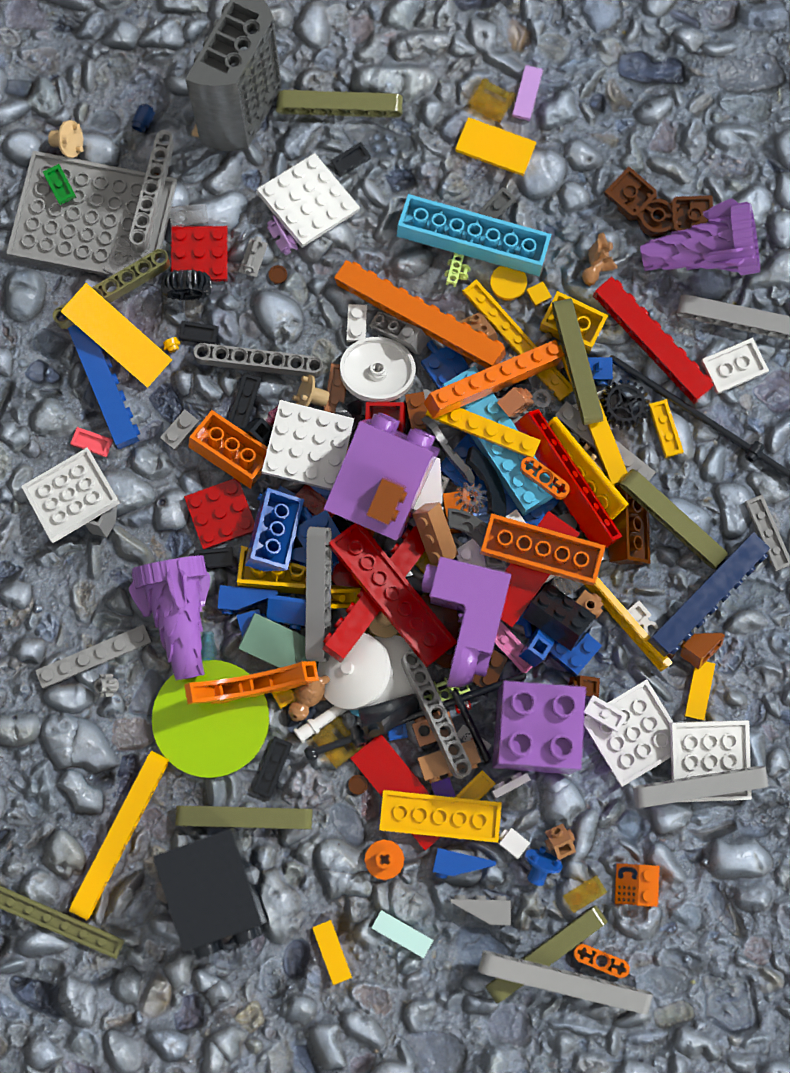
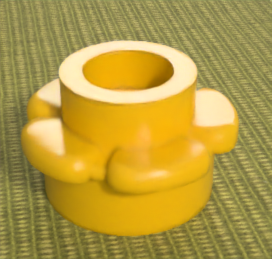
M177 337L165 340L163 342V350H168L169 353L177 351L180 341L177 340Z

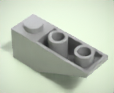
M378 311L369 324L370 328L386 338L397 341L408 351L420 355L429 341L421 328L381 311Z
M454 895V899H450L451 903L490 925H511V900H506V896H494V900H486L484 895H474V899H466V895Z

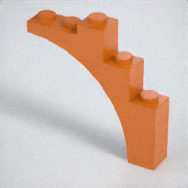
M307 661L240 677L184 684L187 704H219L240 698L257 697L270 692L287 691L319 681L315 661Z

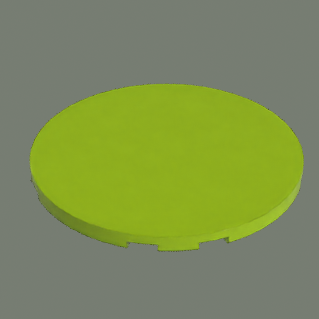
M204 660L202 662L205 675L176 680L173 674L164 683L154 702L152 729L157 746L172 765L193 776L216 778L237 772L256 757L267 737L269 709L265 695L240 698L219 704H187L184 684L250 675L242 668L229 662Z

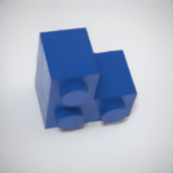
M587 633L571 651L557 641H554L548 655L571 675L577 676L602 645Z

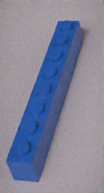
M74 324L68 328V331L115 445L119 450L139 442L137 435H140L137 424H132L131 418H133L130 407H125L124 401H126L123 390L119 391L117 385L120 383L116 374H112L110 368L113 366L109 357L105 358L103 354L105 350Z

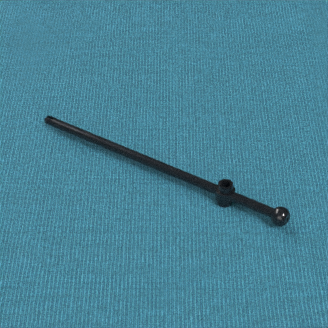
M614 355L610 356L614 365L744 449L747 453L745 455L746 460L751 463L758 459L787 477L790 484V470L764 454V445L755 441L750 445Z
M519 673L464 693L461 697L464 702L498 690L504 681H523L526 679V674ZM453 698L442 701L445 709L456 705ZM422 709L415 711L397 726L424 717ZM432 710L431 714L438 712V710ZM360 725L349 728V736L316 748L315 746L306 747L304 753L307 760L314 761L318 758V755L350 743H354L355 748L365 746L366 736L364 730H361Z

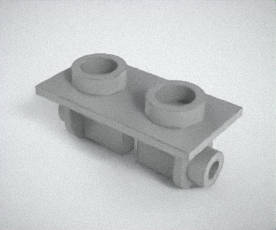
M255 236L254 239L250 238L239 270L240 273L257 277L268 243L262 242L261 237Z

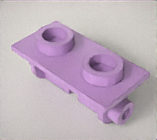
M272 216L274 220L267 223V228L273 239L281 237L275 241L281 253L288 255L291 253V248L298 250L296 240L278 218Z

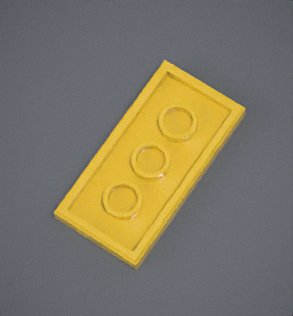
M468 117L455 152L524 177L537 142Z

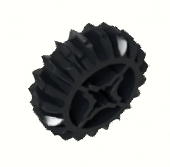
M174 270L163 275L161 288L163 295L173 300H199L210 295L212 281L210 276L205 272L202 273V271Z
M621 379L618 385L616 382H612L611 387L606 386V392L601 393L603 398H600L599 401L602 404L605 416L608 417V423L610 421L613 422L612 428L616 424L619 425V430H622L623 426H625L626 430H630L631 426L637 428V423L642 424L644 422L643 418L648 417L646 412L650 410V407L647 406L650 400L644 399L648 393H641L644 388L643 386L639 389L636 388L637 382L630 385V380H627L624 384ZM624 392L630 393L633 396L628 397L624 394ZM615 394L617 404L611 408L610 397ZM624 402V404L627 403L629 405L625 408V406H620L621 403ZM638 402L639 412L634 416L632 406ZM621 413L625 416V418H621L616 414Z

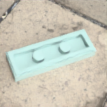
M382 910L372 926V929L422 958L425 957L433 942L431 938Z

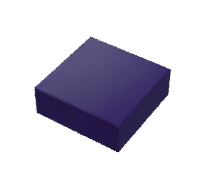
M450 777L431 783L435 796H456Z

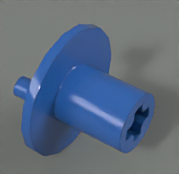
M541 846L540 850L529 849L524 855L527 862L532 865L527 879L534 885L543 886L548 873L556 874L561 872L563 868L562 862L546 852V847Z

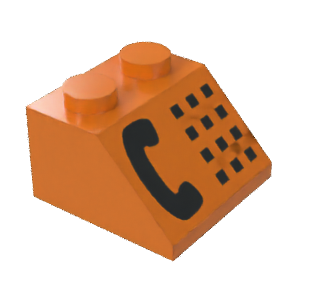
M616 863L615 904L658 907L659 866Z

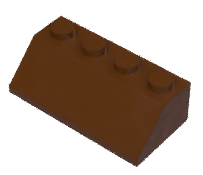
M614 485L628 502V505L612 520L622 537L608 547L609 562L616 564H651L649 512L627 494L620 485Z

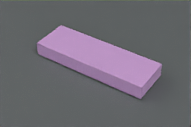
M525 66L512 117L530 121L543 69Z

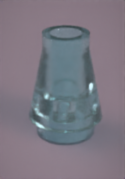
M203 632L201 640L202 661L216 660L218 653L214 633Z

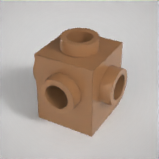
M584 590L576 601L596 615L595 619L603 612L601 609L603 605L602 599L595 593L590 594L587 590Z
M563 823L545 831L547 837L545 844L549 852L553 851L558 860L576 852L573 844L575 838L570 829L566 830Z

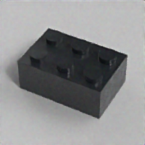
M548 583L530 603L523 618L571 651L588 631L596 615Z

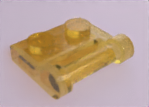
M484 77L469 102V107L501 123L513 103L516 93L508 92L489 82V79ZM485 88L507 99L504 103L485 93Z
M340 716L322 729L319 734L312 737L318 747L338 740L331 731L335 727L343 737L349 736L350 732L342 723L343 720ZM350 743L352 749L349 751L342 746L324 754L337 769L363 747L355 748L354 743Z

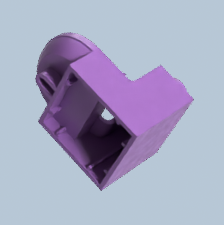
M440 557L438 567L427 564L422 582V592L431 594L430 604L463 612V614H459V617L463 618L458 620V622L462 623L447 684V687L451 688L463 687L472 682L474 674L486 677L511 574Z

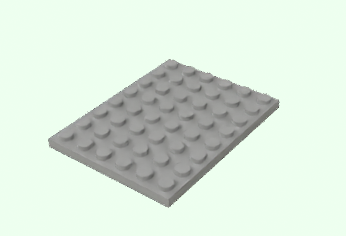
M33 151L6 254L10 257L112 276L154 250L162 249L178 181L176 178L166 177L148 247L144 252L137 253L131 247L129 234L146 175L145 172ZM57 164H60L77 197L62 205H59L43 174V171ZM138 239V240H136L135 242H136V243H139V242H141L142 240H141V239ZM143 267L140 272L145 273L149 268ZM126 277L125 279L132 280V277ZM154 278L145 283L153 285Z

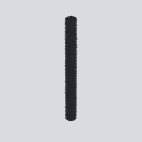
M458 689L451 691L453 699L484 762L489 761L491 757Z

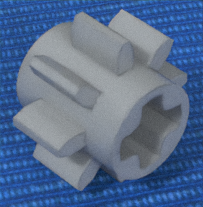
M100 674L99 678L94 682V689L97 693H100V697H113V693L117 692L119 688L118 680L113 678V674Z

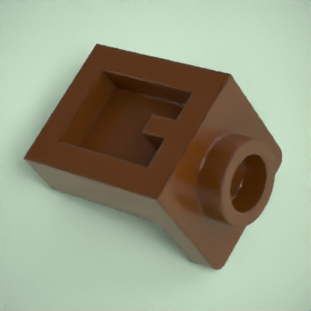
M582 675L570 677L568 686L586 687L585 697H592L594 695L599 698L600 678Z

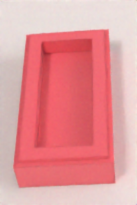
M77 427L70 445L82 450L88 447L91 453L107 458L113 439Z

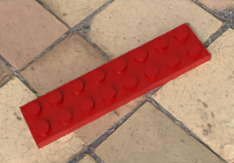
M354 523L329 542L328 546L426 667L457 643L364 526Z

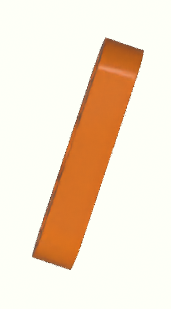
M526 457L522 460L520 471L523 475L556 499H564L568 495L570 488L566 481L533 457ZM532 463L534 470H526V464ZM538 468L541 469V470L538 471V473H537V475H536V477H535V476H534L535 471H537ZM543 473L548 474L550 481L543 483L540 481L539 476ZM553 480H555V484L552 486V488H550L549 486L552 484ZM555 486H557L558 488H560L561 486H563V487H564L563 492H560V493L558 494V493L556 492V491H557V488H556Z
M578 944L573 950L574 958L583 964L618 978H624L629 974V964L620 958L585 944ZM584 947L586 948L585 952L591 955L592 951H595L592 963H588L590 960L588 957L583 956L580 959V955L577 953L578 950H582ZM599 955H604L607 959V963L603 967H599L596 964V958ZM611 958L614 959L612 963L615 965H620L621 963H623V968H625V971L620 972V974H617L618 970L612 967L610 968V971H608L607 969L611 964Z

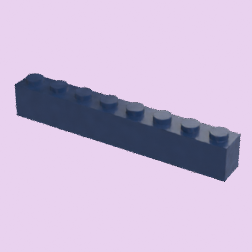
M753 532L650 637L648 642L664 657L668 654H675L680 648L678 644L682 640L686 642L693 635L691 631L695 627L698 629L706 621L704 617L707 614L711 616L718 609L716 606L720 600L724 602L731 595L729 591L732 588L736 590L743 583L742 577L744 575L748 577L756 569L754 565L757 562L761 564L768 557L766 552L770 547Z

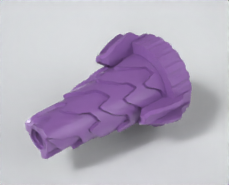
M733 198L727 199L707 211H703L704 217L709 219L708 223L693 225L690 229L673 231L670 233L671 235L650 240L640 246L645 271L661 268L673 270L686 267L687 270L718 268L739 272L740 276L760 273L758 239L752 205L748 202L738 203Z
M204 556L182 557L132 568L133 582L129 587V592L143 617H149L153 612L155 628H159L161 644L166 650L168 663L171 662L175 679L183 680L205 675L201 656L202 642L200 632L203 631L200 612H203L202 607L206 604L210 587V574L206 571Z

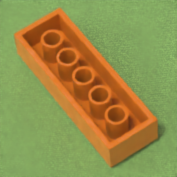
M491 513L480 554L593 586L597 580L605 545Z

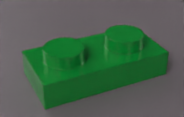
M60 164L43 171L59 205L77 198Z

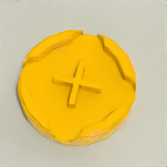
M499 266L492 273L490 287L498 298L504 301H513L524 294L527 288V277L525 272Z

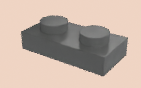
M502 187L478 211V214L499 219L516 202V198Z

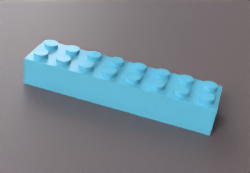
M410 194L407 196L397 228V237L540 276L552 235Z
M473 366L465 372L459 374L458 376L444 383L442 387H445L468 376H471L475 373H478L479 371L476 368V366ZM494 393L460 407L517 430L510 417L498 405V399ZM470 434L481 453L495 469L502 485L523 516L554 498L521 473L520 465L522 460L526 458L525 456ZM532 463L526 464V468H525V469H526V470H529V469L534 470V469L532 468L533 464H532ZM538 468L537 471H535V473H534V476H535V477H536L538 471L541 470V469ZM545 473L539 476L540 481L543 483L550 481L549 476Z

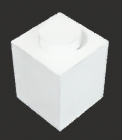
M512 828L508 831L504 829L499 836L500 842L498 844L516 859L522 855L530 844Z

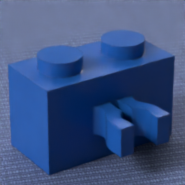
M588 357L594 383L598 387H606L608 384H611L613 380L612 357Z

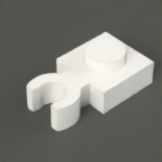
M640 601L627 610L648 635L651 634L647 630L648 626H652L655 630L658 628L655 622L649 621L648 618L651 616V613Z

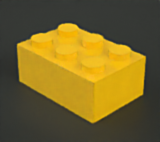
M557 291L552 302L571 297ZM571 298L586 353L590 354L608 315ZM551 302L539 330L544 333L549 332L552 337L560 340Z

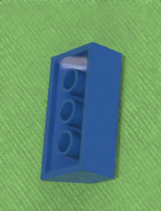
M270 488L266 489L261 496L245 566L261 571L288 570L304 499Z

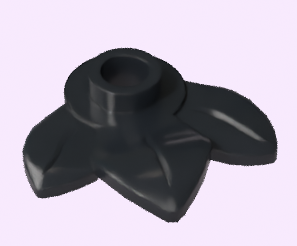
M359 400L353 401L347 406L340 401L335 408V414L354 418L351 433L357 430L360 421L365 420V415H361V403Z

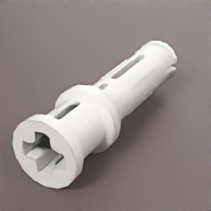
M334 705L315 719H308L306 724L298 729H293L301 743L304 744L306 739L314 734H319L322 727L348 710Z

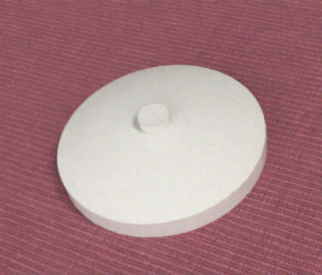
M369 337L361 339L348 347L341 358L340 377L342 383L352 395L367 402H390L396 400L408 392L415 379L416 367L413 356L402 344L389 338Z
M363 633L341 663L330 655L327 662L319 661L317 673L319 677L326 675L330 678V681L325 685L324 697L331 704L346 710H358L370 706L382 695L389 681L391 666L389 655L383 644L375 637Z
M394 635L390 638L375 636L383 644L389 655L391 670L387 687L382 695L370 706L414 693L401 664L402 657L412 649L401 636ZM408 656L406 658L408 664H416L414 657ZM415 674V680L418 683H423L424 677L421 674Z

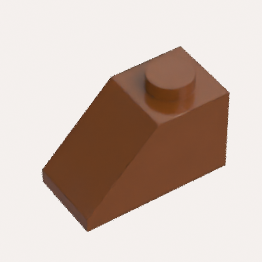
M723 633L694 634L686 642L683 641L681 644L680 656L697 669H700L722 646L725 635Z

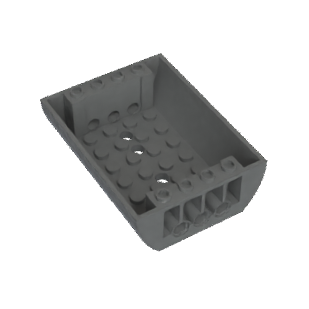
M230 0L228 3H225L221 11V17L219 20L216 19L213 24L212 33L210 36H206L203 49L194 58V65L185 80L202 146L220 151H238L249 148L274 103L277 92L282 88L274 17L265 0ZM242 47H247L246 50H240ZM233 63L239 64L236 67L230 66Z

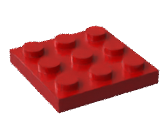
M172 227L171 272L187 269L202 271V273L205 272L210 276L212 282L228 281V227Z
M235 478L184 496L203 550L253 533L255 522L241 484Z

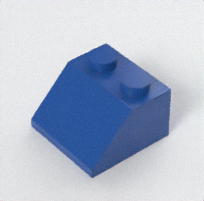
M269 594L266 618L277 624L290 626L289 629L300 631L301 628H306V600Z

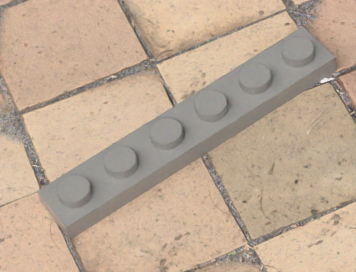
M566 401L554 417H557L564 426L597 451L588 426L582 424L579 411ZM615 440L627 472L634 469L649 481L656 472Z
M143 624L35 671L41 687L45 689L149 645L152 642Z

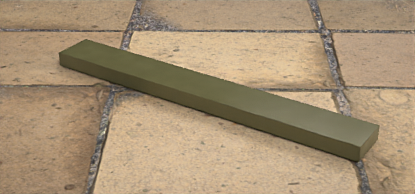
M0 885V909L112 958H118L125 939Z

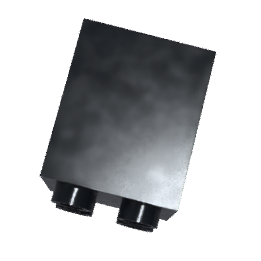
M230 828L152 856L183 952L193 949L196 960L223 950L222 938L233 935L237 946L262 936L259 925L267 922V918L238 830Z

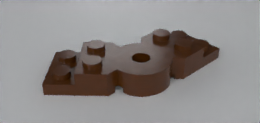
M630 166L604 191V195L617 206L616 209L630 221H638L642 232L655 238L663 237L669 232L690 229L693 225L708 223L709 219L704 217L703 211L713 207L712 195L677 196L670 203L663 199H657V190ZM653 215L660 216L661 220H656Z
M431 594L422 596L421 598L458 643L460 635L458 630L461 623L458 622L460 619L457 611L430 604ZM457 643L452 647V654L444 653L433 663L440 668L451 669ZM493 650L486 677L474 674L471 683L481 688L497 682L508 657Z

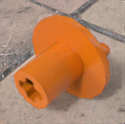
M376 841L366 852V868L377 879L387 880L394 878L403 868V851L393 841Z

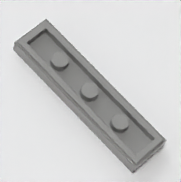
M763 495L745 501L744 505L758 537L770 547L766 554L773 571L776 572L789 567V554Z

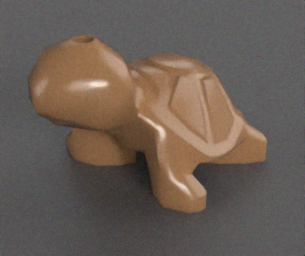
M603 232L598 234L596 242L590 247L588 252L590 266L582 272V279L588 286L595 284L599 279L600 272L616 270L618 268L613 258L609 256V251L613 249L612 242H607Z
M318 676L319 681L294 688L296 701L291 703L288 709V713L293 721L306 719L310 706H315L319 702L326 700L324 692L325 685L330 681L328 676Z

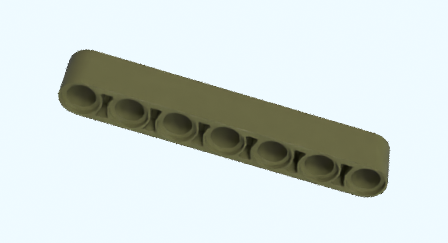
M280 90L277 92L276 111L281 114L397 118L402 116L403 97L395 93Z
M154 250L92 288L110 304L166 271L170 266L168 255L165 250ZM158 258H165L162 263L156 262ZM143 267L149 268L145 273L140 272ZM126 277H132L130 282H124ZM111 286L116 287V289L113 292L107 291L108 288ZM68 302L59 306L53 312V319L61 329H67L74 325L68 317L64 321H59V317L64 315L61 310Z
M569 298L552 302V311L582 424L589 425L602 422V409L573 301Z
M631 469L620 482V487L706 565L716 570L727 557L728 553L638 471Z
M176 806L175 826L312 829L313 809Z
M594 905L522 959L550 966L603 927L608 921L597 905ZM495 978L485 988L496 1004H498L525 984Z

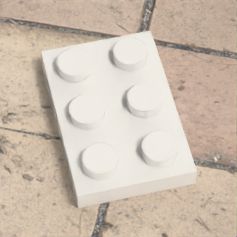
M753 338L701 360L707 375L712 379L716 394L769 372Z

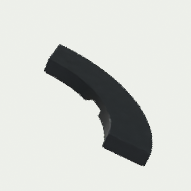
M472 446L468 449L465 463L485 483L487 488V513L489 515L492 513L506 517V497L500 478L488 459L477 448Z

